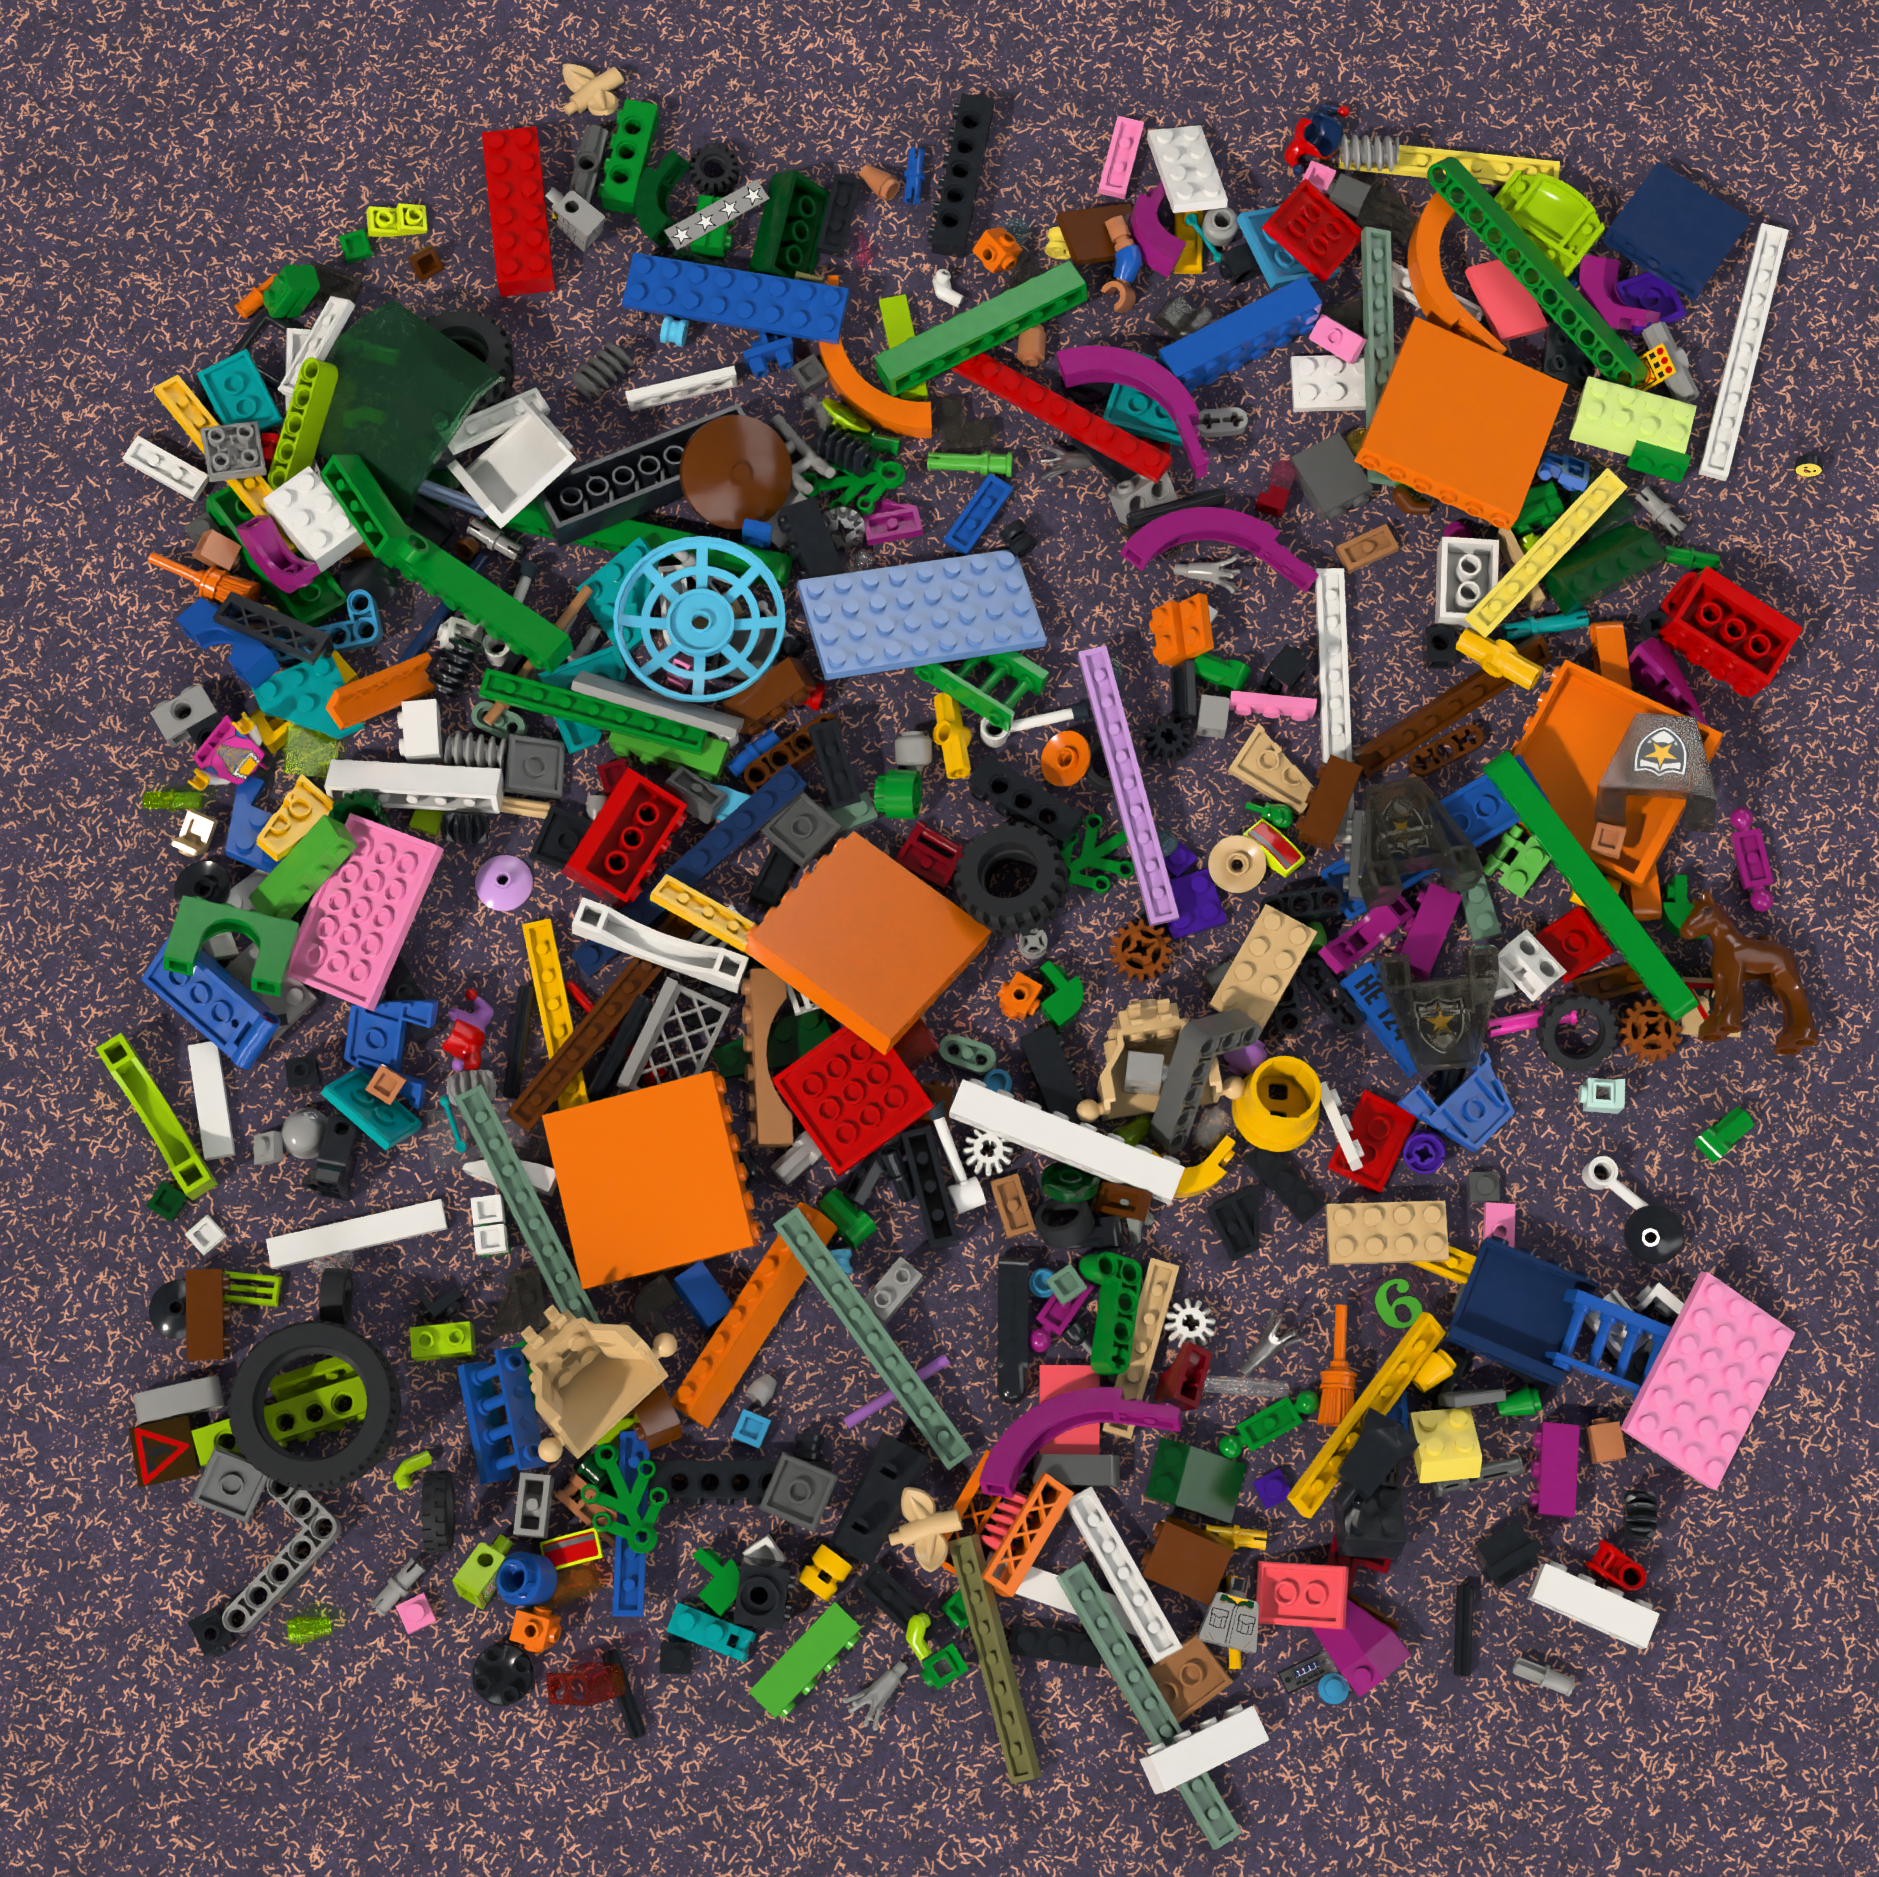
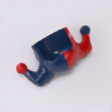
M1318 104L1313 112L1303 115L1298 120L1294 129V138L1284 153V159L1293 168V174L1298 176L1303 174L1304 166L1298 162V159L1303 155L1308 154L1326 160L1336 153L1341 144L1344 130L1343 124L1332 118V116L1347 117L1350 114L1348 106L1342 105L1337 107L1329 104Z

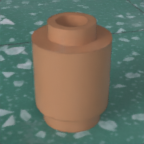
M1039 324L1019 334L1017 359L1025 366L1035 367L1045 359L1047 335L1042 325Z

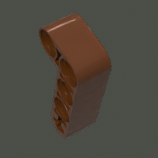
M823 713L749 763L744 770V778L751 794L753 795L784 767L773 763L776 758H787V764L796 771L816 757L813 745L807 750H801L797 747V744L801 741H808L812 744L808 732L809 726L836 719L840 730L839 719L834 714ZM755 773H762L765 776L761 782L750 780V777Z

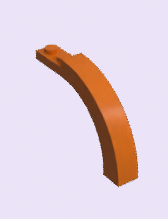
M1436 192L1419 216L1409 241L1408 272L1414 295L1430 323L1504 355L1507 348L1463 308L1445 281L1440 264V240L1444 227L1454 218L1456 212Z
M827 275V285L839 287L838 275ZM841 336L838 345L818 341L822 365L829 374L831 385L840 398L855 413L873 425L895 434L915 438H932L931 402L902 400L874 388L851 365L843 348Z

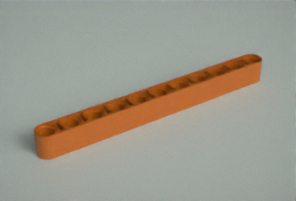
M1622 621L1591 623L1590 638L1595 673L1632 690ZM1655 864L1641 891L1623 882L1626 906L1637 921L1658 920L1662 915L1659 881Z

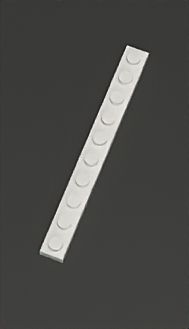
M1764 223L1759 227L1698 473L1700 475L1726 481L1728 478L1789 231L1787 229Z
M1316 568L1315 572L1319 574L1315 580L1322 761L1327 763L1331 754L1352 762L1344 568ZM1354 791L1333 843H1350L1351 835H1346L1347 818H1352L1354 811Z

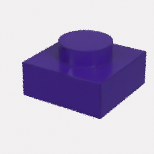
M1178 838L1162 852L1166 869L1175 879L1181 877L1198 859Z
M1279 1468L1252 1482L1266 1510L1286 1500L1287 1495L1291 1491Z

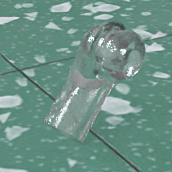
M817 394L804 396L802 398L803 408L805 411H815L819 430L832 423L831 416L822 404L823 399Z
M866 551L856 552L845 564L844 572H857L863 567L866 569L871 567L874 561L873 556L870 553H866Z
M343 1250L329 1261L314 1258L310 1272L322 1275L325 1268H352L355 1263L354 1254L349 1250Z

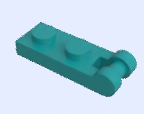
M678 1602L666 1632L746 1663L749 1655L746 1652L750 1642H754L757 1635L752 1631ZM731 1634L739 1637L735 1648L727 1646Z

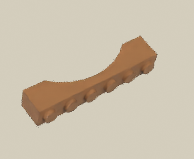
M750 969L741 980V993L746 996V1006H743L742 1021L744 1024H747V1035H744L743 1049L745 1053H748V1064L745 1065L744 1076L745 1081L749 1082L750 1093L746 1095V1109L751 1113V1122L747 1125V1138L752 1140V1148H787L793 1144L792 1113L782 1103L774 1089L766 1057L767 1038L771 1023L779 1007L787 998L786 982L769 969Z

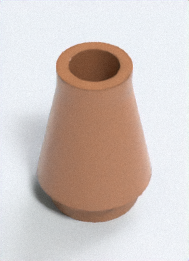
M870 164L863 166L859 173V177L867 183L880 199L889 201L896 196L900 189V182L897 181L895 175L875 168Z

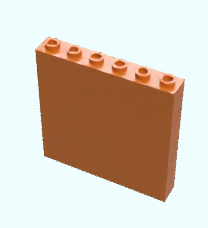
M1415 316L1404 336L1354 462L1361 464L1368 470L1379 472L1392 481L1408 485L1419 493H1425L1437 498L1444 504L1457 507L1471 516L1484 519L1495 527L1504 528L1509 531L1519 517L1568 384Z
M1565 659L1561 667H1555L1550 677V681L1553 683L1548 692L1543 690L1536 703V706L1539 707L1534 716L1529 715L1523 726V730L1526 732L1521 741L1516 739L1510 753L1513 757L1518 754L1521 755L1550 801V806L1599 871L1641 891L1722 742L1723 733ZM1666 726L1677 733L1685 743L1688 753L1685 776L1668 773L1657 777L1648 771L1633 772L1636 748L1639 742L1651 731ZM1519 822L1518 825L1524 829L1523 834L1531 837L1524 824ZM1598 822L1627 829L1619 859L1590 852Z
M853 831L846 839L841 837L832 849L833 852L829 856L824 854L819 859L815 867L816 869L812 873L807 871L798 883L799 886L795 890L789 889L785 893L781 904L777 908L773 906L764 916V921L760 925L754 924L746 935L748 941L744 952L882 1054L886 1055L985 948L992 931L979 924L968 913Z
M711 1070L542 1115L582 1290L593 1289L760 1246L758 1239L762 1237L758 1221L753 1220L751 1210L755 1208L751 1192L746 1191L744 1181L748 1179L744 1163L739 1162L737 1151L741 1150L737 1134L732 1133L730 1122L734 1121L730 1105L725 1104L723 1094L727 1092L723 1076H719L718 1072Z

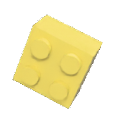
M1470 1407L1410 1413L1409 1434L1420 1444L1413 1451L1419 1483L1480 1477L1482 1452Z

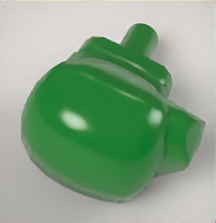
M1250 802L1246 803V809L1261 813L1262 818L1272 821V824L1279 828H1289L1293 824V811L1286 804L1266 802L1265 806L1262 807Z

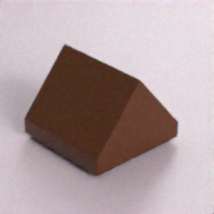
M432 244L408 257L409 264L420 282L445 269Z

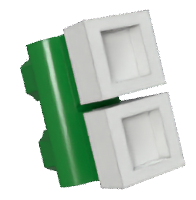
M501 1194L471 1198L473 1225L479 1226L474 1228L476 1254L482 1255V1258L511 1254L507 1205Z

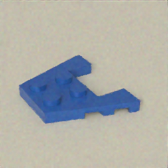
M249 775L242 784L237 785L225 852L226 856L270 874L285 857L276 862L257 845L258 835L273 814L254 807L265 788V781Z
M439 1000L378 1001L374 1012L352 1004L344 1059L371 1078H373L381 1064L389 1067L407 1079L398 1095L401 1094L410 1101L409 1104L414 1108H421L424 1106L427 1081L400 1073L406 1025L408 1021L427 1028L433 1027L436 1023Z
M1476 1029L1471 1030L1454 1048L1472 1068L1473 1072L1438 1106L1419 1084L1413 1086L1397 1102L1399 1107L1471 1152L1477 1151L1515 1113L1500 1078L1496 1079L1490 1066L1492 1061L1488 1052H1484L1479 1041L1481 1037Z

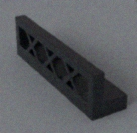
M362 456V461L404 523L442 548L456 531L452 518Z
M232 591L213 616L214 622L311 665L315 664L320 655L329 658L334 651L330 634ZM229 611L230 615L236 618L231 620L226 618L225 615ZM249 624H252L261 629L253 630L250 628ZM274 635L279 636V637H281V638H283V639H286V640H284V641H278V640H276V639L274 638ZM298 645L312 652L310 654L299 650Z

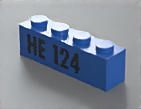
M1368 961L1344 978L1340 985L1361 1011L1362 1019L1410 1079L1434 1062L1440 1056V1053L1432 1050L1422 1041L1415 1028L1413 1012H1409L1403 1005L1404 999L1397 989L1389 987L1385 981L1386 976L1382 969L1377 965L1373 966Z

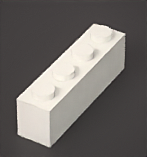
M1550 1561L1549 1565L1546 1563L1540 1565L1527 1597L1528 1600L1639 1649L1647 1648L1659 1617V1613L1652 1611L1653 1605L1640 1599H1635V1602L1623 1598L1624 1592L1607 1586L1606 1590L1595 1585L1596 1580L1589 1576L1579 1574L1576 1577L1566 1573L1568 1568L1557 1562Z
M1241 1704L1224 1711L1226 1717L1217 1721L1216 1717H1212L1199 1723L1201 1730L1191 1734L1190 1729L1173 1736L1175 1742L1168 1746L1161 1742L1148 1748L1147 1752L1149 1755L1139 1760L1154 1793L1166 1792L1269 1741L1254 1705L1244 1709Z

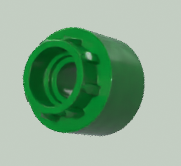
M889 769L887 775L880 774L876 778L874 788L875 809L878 812H885L886 817L890 819L917 820L922 797L920 771Z

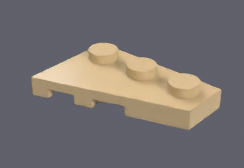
M1258 723L1228 769L1230 774L1277 803L1286 804L1298 816L1304 813L1309 805L1305 801L1311 787L1314 788V786L1296 765H1293L1282 753V749L1276 742L1274 743L1260 723Z

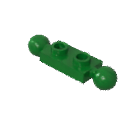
M1310 1390L1302 1391L1298 1394L1296 1402L1293 1404L1287 1396L1236 1425L1235 1428L1239 1435H1226L1222 1437L1218 1444L1220 1454L1225 1458L1234 1459L1240 1455L1242 1447L1245 1445L1251 1453L1302 1424L1303 1421L1299 1414H1313L1316 1412L1320 1405L1318 1395Z

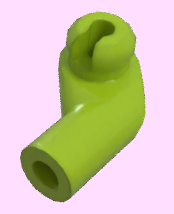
M426 1450L403 1460L393 1474V1483L396 1482L399 1490L402 1491L412 1486L413 1481L410 1475L413 1472L432 1464L429 1452Z
M926 1613L913 1615L909 1620L906 1632V1640L920 1661L933 1653L924 1640L926 1628L931 1625V1620Z

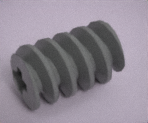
M605 343L604 351L599 349L595 352L596 358L590 357L587 360L588 365L582 364L579 367L580 373L574 371L571 374L576 388L591 402H593L591 393L599 397L602 395L599 390L600 385L606 389L610 388L607 382L608 378L614 382L618 380L615 375L616 371L623 375L626 373L623 367L624 363L631 368L634 366L626 352L616 344Z

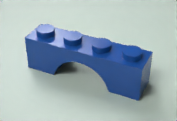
M200 597L176 618L185 635L203 650L217 644L233 645L232 652L227 660L237 676L256 690L281 668L275 659L276 651L268 645L214 622L213 616L220 606L215 602L210 604ZM230 615L229 617L225 616L226 618L231 620L235 619V617H233L232 615Z

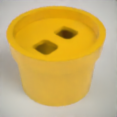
M1277 1056L1264 1061L1254 1073L1249 1074L1243 1080L1246 1085L1244 1095L1239 1099H1232L1233 1120L1241 1135L1254 1146L1272 1152L1293 1150L1304 1144L1315 1131L1320 1113L1321 1084L1315 1071L1300 1059L1290 1056ZM1269 1085L1286 1086L1287 1099L1275 1100L1269 1098ZM1270 1112L1284 1113L1286 1118L1270 1115Z

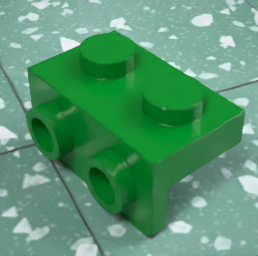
M1637 440L1628 458L1626 467L1680 483L1689 466L1691 456Z

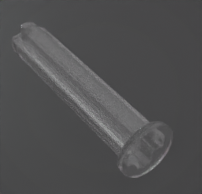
M1207 1375L1202 1395L1203 1392L1285 1398L1289 1395V1382Z

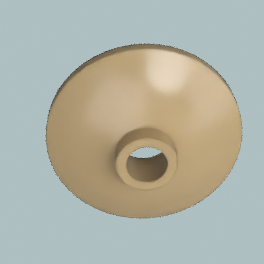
M1240 835L1226 837L1219 841L1210 853L1208 861L1209 873L1215 884L1221 889L1231 893L1247 892L1256 887L1265 874V854L1260 849V846L1248 837ZM1234 860L1242 862L1243 867L1240 870L1232 868L1231 864Z

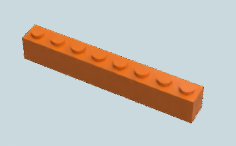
M800 1202L797 1207L824 1245L827 1246L838 1227L820 1211ZM780 1235L777 1236L670 1400L674 1408L708 1429L808 1275Z

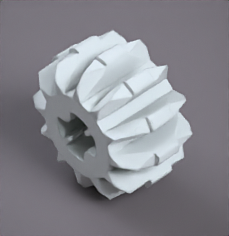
M976 1128L974 1130L976 1139L967 1137L965 1140L971 1146L963 1149L964 1155L971 1156L966 1160L967 1166L977 1163L974 1173L979 1174L982 1167L986 1168L985 1174L987 1177L991 1176L992 1167H994L998 1174L1002 1173L1003 1169L1000 1163L1008 1166L1011 1163V1160L1005 1156L1013 1154V1148L1005 1146L1010 1141L1003 1138L999 1139L1000 1137L988 1132L982 1135L980 1130ZM989 1145V1148L993 1146L995 1148L993 1156L988 1157V1154L983 1156V1146Z
M1189 1299L1184 1300V1309L1180 1304L1175 1303L1173 1309L1177 1314L1167 1312L1166 1318L1173 1321V1323L1165 1324L1164 1329L1167 1331L1175 1330L1168 1339L1174 1341L1179 1337L1181 1340L1178 1343V1348H1181L1182 1343L1186 1341L1196 1345L1195 1340L1201 1346H1205L1207 1341L1203 1335L1212 1337L1214 1331L1206 1326L1214 1325L1215 1319H1205L1210 1314L1211 1309L1206 1308L1201 1312L1199 1308L1202 1302L1199 1300L1195 1303L1194 1308H1191ZM1187 1317L1191 1318L1193 1323L1197 1322L1198 1326H1195L1193 1331H1189L1187 1326L1182 1325L1187 1320Z

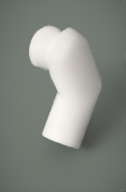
M939 269L933 277L936 296L959 308L964 300V296L952 290L949 271Z

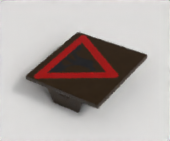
M189 1415L129 1428L139 1488L199 1474Z

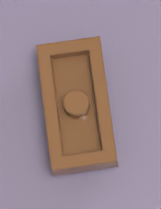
M1384 524L1336 546L1335 551L1345 570L1350 574L1397 552L1399 545L1388 525Z
M1018 1173L991 1181L989 1184L1007 1240L1036 1231Z

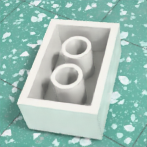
M309 466L263 498L269 516L272 517L308 561L317 564L321 573L364 542L332 492Z
M1459 537L1441 538L1437 548L1435 624L1455 627V630H1465L1468 627L1476 630L1464 618L1498 583L1499 540Z

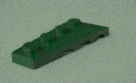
M820 1008L795 1016V1013L771 1024L767 1038L766 1053L768 1070L790 1066L832 1035ZM744 1036L711 1051L724 1079L744 1076L745 1065L748 1064V1053H745L743 1049Z

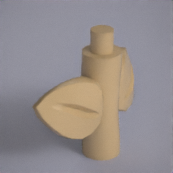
M570 63L563 64L562 72L565 83L574 92L569 97L571 102L563 107L568 116L576 111L582 113L587 108L595 116L610 115L617 110L619 105L618 99L610 91L622 85L624 79L615 67L595 76L592 70L587 67Z
M906 1487L901 1497V1509L903 1516L909 1523L899 1526V1531L888 1534L891 1546L903 1543L904 1547L914 1544V1554L919 1564L926 1571L933 1572L943 1564L948 1554V1544L942 1534L962 1530V1520L958 1509L936 1513L935 1501L930 1494L918 1488Z

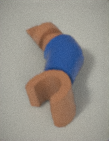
M1120 215L1105 222L1112 243H1116L1114 246L1116 264L1113 277H1116V281L1107 282L1102 287L1101 292L1114 295L1119 290L1120 299L1114 304V312L1126 313L1135 304V291L1129 286V282H1134L1142 266V254L1139 245H1136L1133 239L1129 238L1131 233L1125 224L1123 216Z

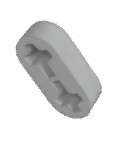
M1237 407L1206 409L1199 412V425L1197 426L1201 437L1236 436L1245 431L1248 417L1244 410ZM1232 416H1236L1237 421H1240L1237 427L1233 426L1232 422H1229ZM1205 418L1209 419L1210 423H1213L1210 429H1206L1205 425L1202 424Z

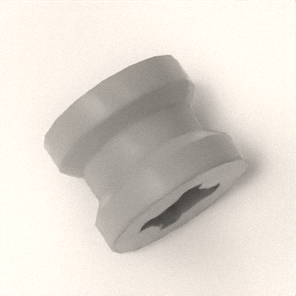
M1038 928L1030 930L1031 935L1024 937L1020 934L1018 947L1023 957L1035 960L1045 954L1048 939L1043 930L1039 931Z

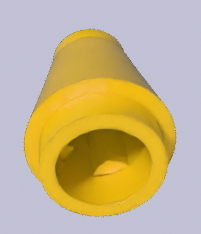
M1439 1349L1436 1353L1432 1352L1412 1379V1382L1422 1393H1425L1453 1375V1370L1457 1365L1445 1351Z

